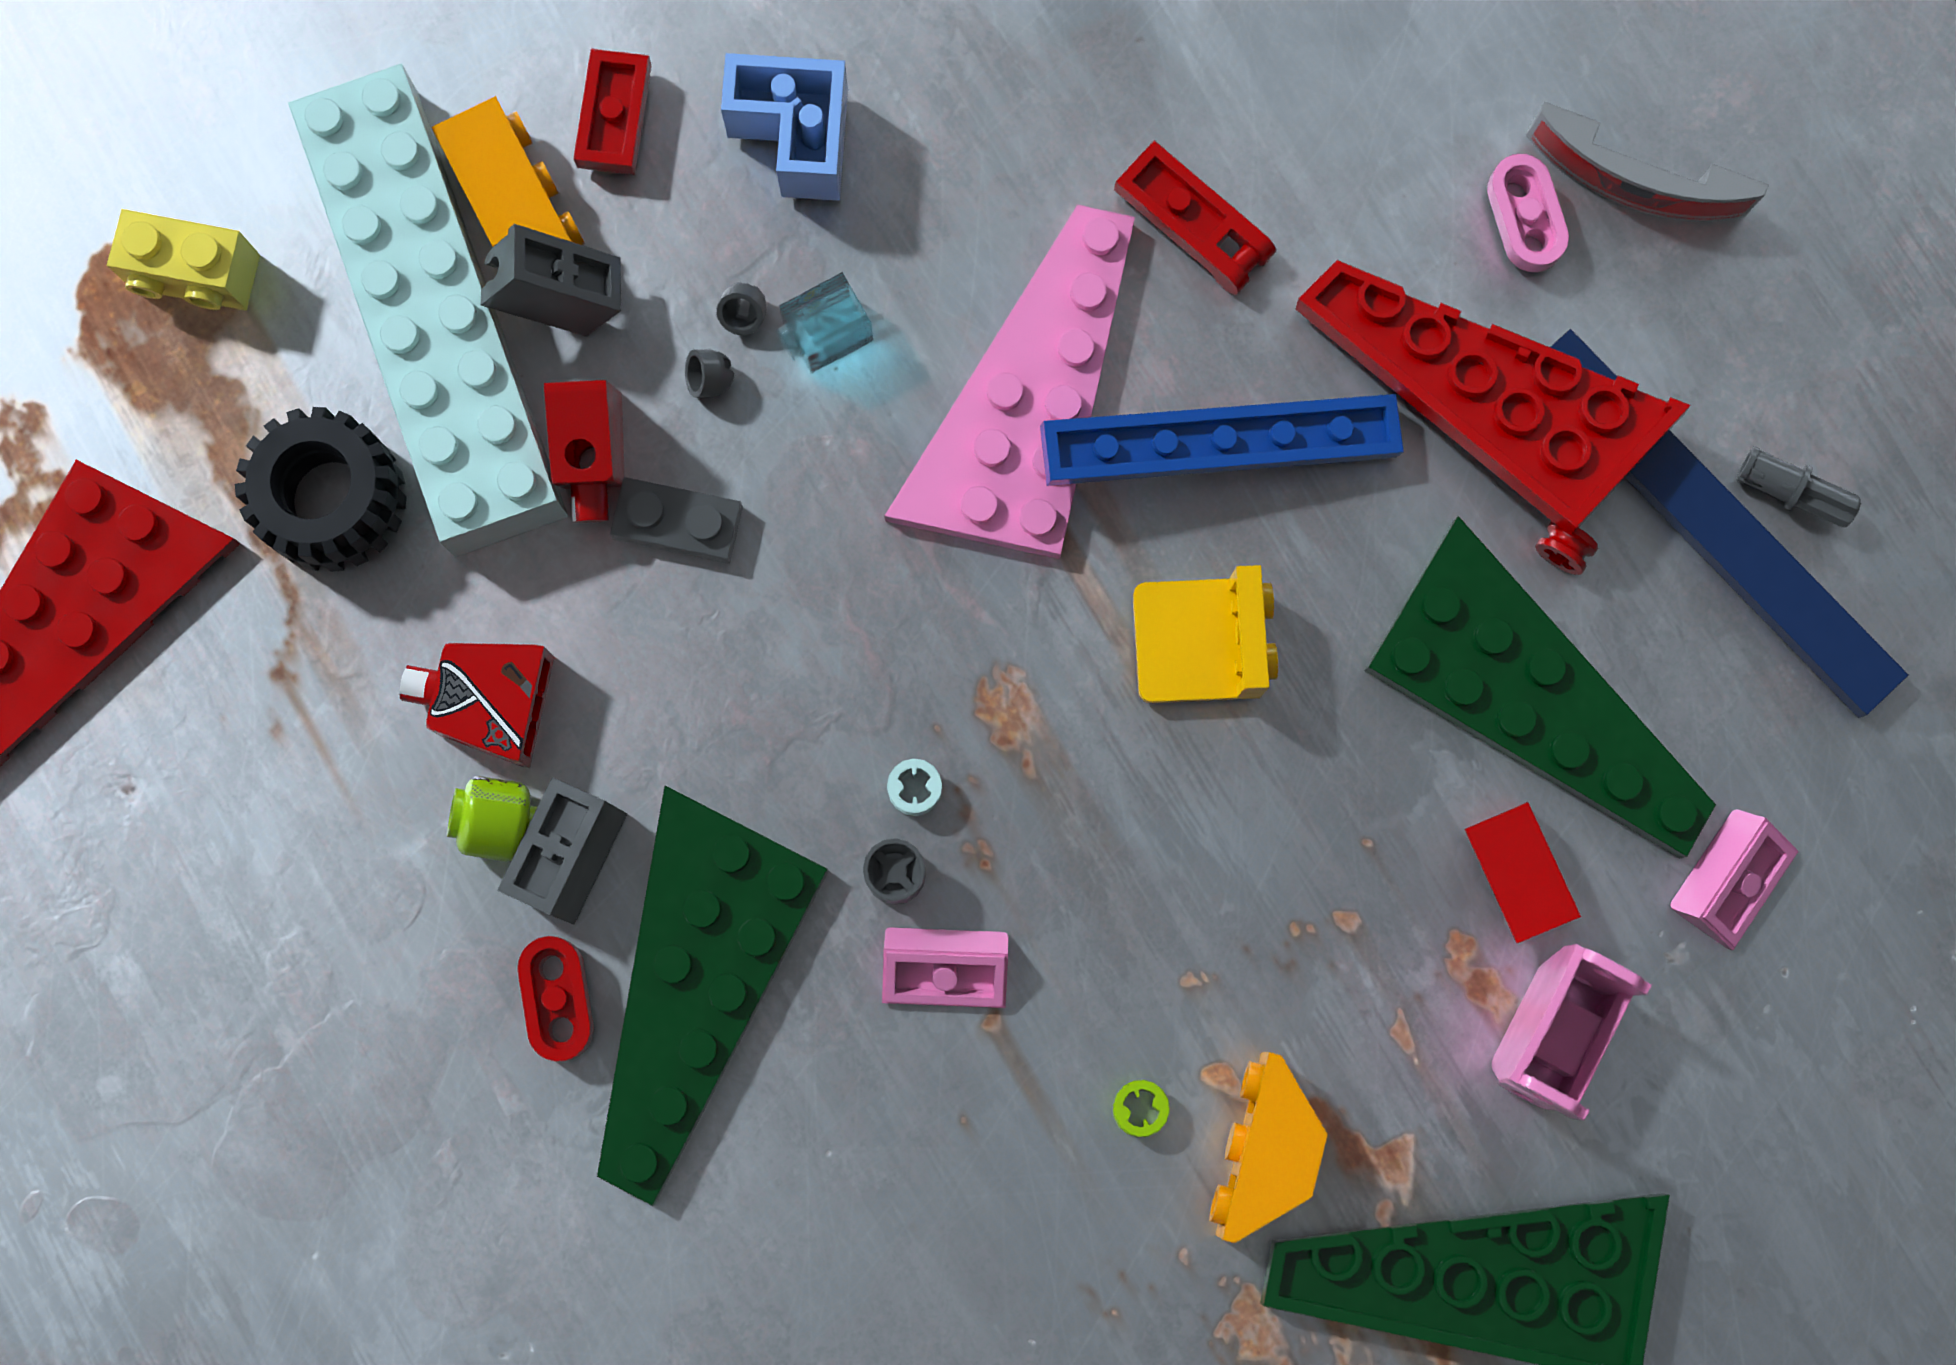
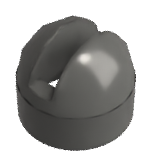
M737 282L723 292L716 308L719 323L727 331L736 335H749L756 332L766 315L765 296L754 285ZM741 299L749 302L748 317L738 315Z
M712 349L691 350L685 364V380L690 395L694 398L715 397L722 395L730 389L734 380V372L730 369V359L723 353Z

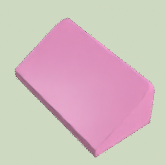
M1733 810L1671 901L1670 906L1677 914L1727 949L1734 950L1799 851L1767 818L1741 810Z
M887 928L885 930L882 1003L1006 1008L1008 934L993 931Z

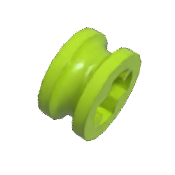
M1136 1080L1124 1085L1117 1093L1113 1104V1114L1118 1126L1126 1134L1135 1137H1149L1160 1131L1167 1122L1170 1112L1169 1100L1164 1091L1155 1083L1147 1080ZM1139 1091H1145L1154 1096L1151 1107L1159 1113L1153 1124L1149 1125L1147 1120L1144 1119L1142 1121L1143 1127H1138L1128 1121L1131 1111L1123 1104L1125 1098L1132 1092L1135 1098H1139Z

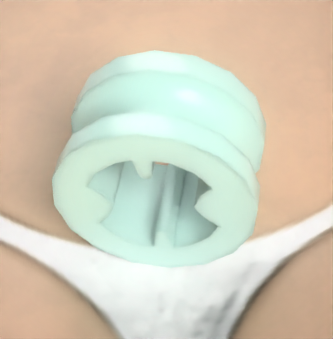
M913 758L902 761L893 768L888 777L887 790L890 801L897 810L905 815L920 816L927 814L938 804L941 799L942 782L940 774L933 765L925 760ZM912 772L915 779L917 772H922L929 777L925 785L928 794H930L928 799L922 803H917V798L913 797L912 804L901 799L900 796L904 791V786L900 779L905 774Z

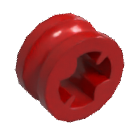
M1551 521L1547 526L1549 537L1538 540L1535 545L1536 551L1543 559L1556 568L1573 575H1581L1587 567L1584 561L1585 556L1592 557L1598 550V544L1588 533L1580 528L1569 536Z

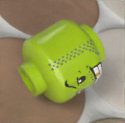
M483 776L471 778L466 784L465 789L455 788L447 837L456 838L458 850L466 856L506 862L512 861L537 807L530 806L531 795L529 789L520 782Z

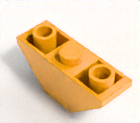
M1261 1052L1259 1062L1249 1061L1246 1067L1240 1091V1098L1249 1100L1243 1124L1233 1123L1225 1150V1159L1233 1161L1228 1186L1218 1184L1211 1204L1209 1221L1218 1224L1215 1235L1222 1240L1232 1243L1240 1241L1313 1197L1328 1135L1282 1055L1271 1052Z

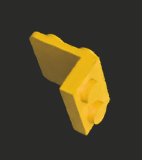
M1261 565L1236 566L1229 579L1143 582L1136 586L1133 592L1138 694L1144 702L1170 703L1258 699L1269 688V680L1277 679L1276 643H1266L1265 619H1273L1274 593L1271 582L1262 583Z

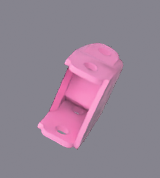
M1578 944L1564 946L1538 968L1493 1057L1492 1070L1499 1079L1498 1084L1507 1091L1536 1106L1547 1110L1559 1111L1571 1119L1585 1120L1589 1109L1581 1106L1580 1101L1632 997L1647 995L1652 984L1644 981L1638 974L1597 952L1585 949Z

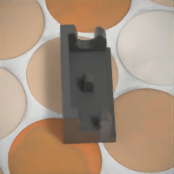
M513 224L508 228V235L493 246L485 258V265L499 268L494 279L489 280L481 290V306L586 337L621 311L620 257Z
M552 777L497 891L574 925L628 813L605 800Z

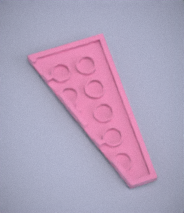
M1082 205L1076 206L886 512L885 521L1060 559L1076 484L1046 485L1040 426L1043 421L1088 418L1092 415L1135 217Z

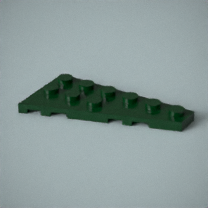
M665 785L597 1172L598 1178L651 1206L655 1205L829 872L827 868Z

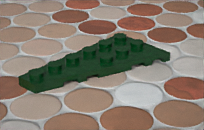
M1457 516L1365 671L1677 858L1687 857L1716 806L1714 801L1464 521Z
M1664 1193L1272 1240L1260 1304L1269 1308L1536 1365H1643L1670 1195Z

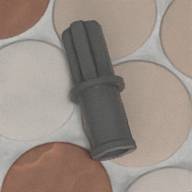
M1753 446L1746 456L1736 477V481L1745 483L1784 501L1783 507L1791 510L1793 506H1797L1840 527H1848L1855 519L1861 506V499L1858 495L1812 475V467L1805 465L1803 469L1760 450L1756 446Z

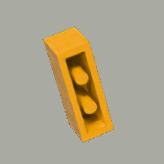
M494 96L431 127L492 247L508 235V228L513 224L576 244H585L569 211L558 216L549 198L559 194L543 161L532 166L523 148L532 145L533 142L517 111L506 116L498 99Z

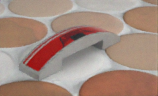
M1547 102L1543 103L1526 134L1534 146L1555 167L1581 186L1624 207L1659 217L1686 221H1717L1744 217L1765 196L1769 186L1766 183L1714 164L1696 182L1593 144L1600 122Z

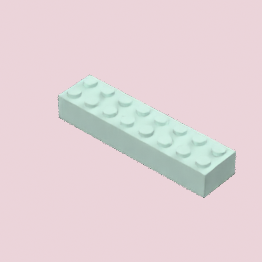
M402 63L288 102L439 542L454 557H458L569 517L558 486L552 484L550 463L496 311L481 306V290L486 283L419 94Z

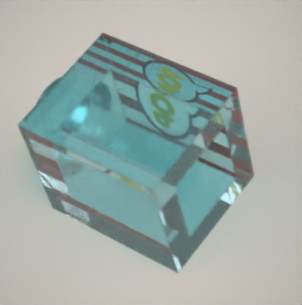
M843 272L779 305L784 326L776 329L777 334L791 360L795 361L802 357L811 374L873 341L871 321Z

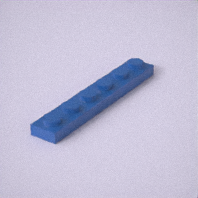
M1396 394L1043 421L1040 426L1047 486L1397 458L1404 453Z

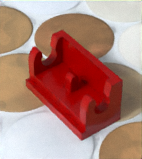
M1528 802L1464 829L1517 944L1581 917Z

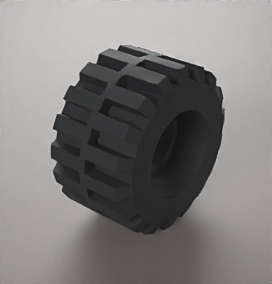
M313 407L311 417H308L298 408L286 412L289 422L281 425L273 418L263 425L269 434L261 441L254 435L252 436L246 447L253 454L250 460L240 458L236 469L245 478V482L235 484L236 498L246 505L239 510L244 521L254 528L252 532L261 541L292 563L296 561L304 568L315 571L319 570L320 565H323L331 572L343 571L344 561L350 560L354 565L359 566L369 561L365 551L371 547L380 553L389 544L382 538L386 530L389 529L397 533L402 521L394 513L395 509L406 508L407 497L399 489L400 485L405 484L402 471L394 463L396 459L389 449L363 423L359 424L351 415L342 411H338L336 416H334L326 407ZM333 462L347 464L350 469L351 482L348 494L342 504L330 514L320 518H298L294 499L296 489L302 478L310 470L322 464Z

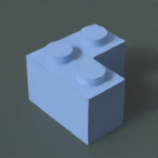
M725 53L721 113L727 137L779 141L776 172L781 197L840 201L848 99L845 61Z

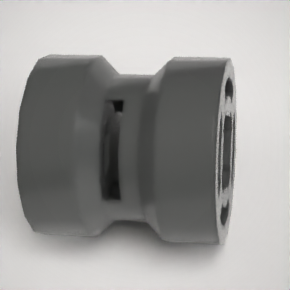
M895 838L883 840L873 846L865 857L863 866L865 882L872 894L882 902L893 905L907 903L915 898L923 888L926 877L924 860L918 849L909 842Z

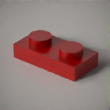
M599 49L590 50L573 158L577 168L635 175L652 67L649 55Z

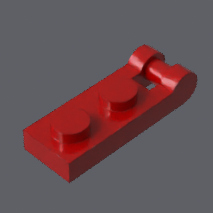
M1155 140L1115 181L1114 191L1207 269L1215 281L1224 290L1233 295H1237L1250 281L1248 274L1257 264L1265 265L1276 253L1274 243L1266 234ZM1228 236L1240 247L1232 258L1219 248Z

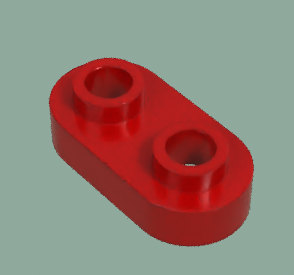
M554 936L538 938L525 947L518 961V977L528 1039L534 1051L547 1060H572L586 1051L594 1034L583 958L577 947L568 940ZM556 956L563 963V972L559 978L549 980L543 973V965L547 959ZM560 1018H567L573 1025V1034L565 1042L558 1041L553 1035V1025Z

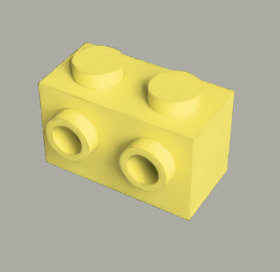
M121 209L107 266L126 283L125 288L128 291L143 297L161 299L163 295L182 298L190 304L205 309L219 310L221 306L247 311L261 255L238 230Z

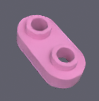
M1528 154L1508 156L1497 165L1488 181L1487 193L1510 261L1524 271L1542 272L1555 265L1565 252L1569 241L1568 229L1547 167L1539 159ZM1507 185H1520L1525 191V196H1513L1509 192ZM1525 238H1536L1542 245V251L1535 252L1530 250L1525 244Z

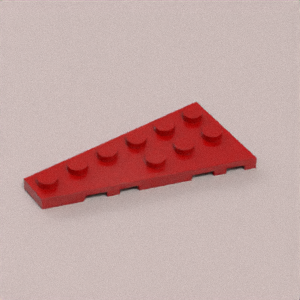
M1336 260L1298 298L1295 308L1313 325L1569 536L1584 523L1683 417L1691 406L1672 397L1666 402L1637 390L1638 383L1619 375L1613 380L1582 367L1580 359L1492 324L1489 329L1460 317L1461 310L1440 303L1439 307H1435L1405 294L1404 287L1339 260Z
M76 459L0 589V767L10 758V751L35 728L42 729L58 714L55 710L77 689L84 690L154 625L153 619L179 595L185 596L200 582L198 577L221 556L226 558L241 543L227 534Z

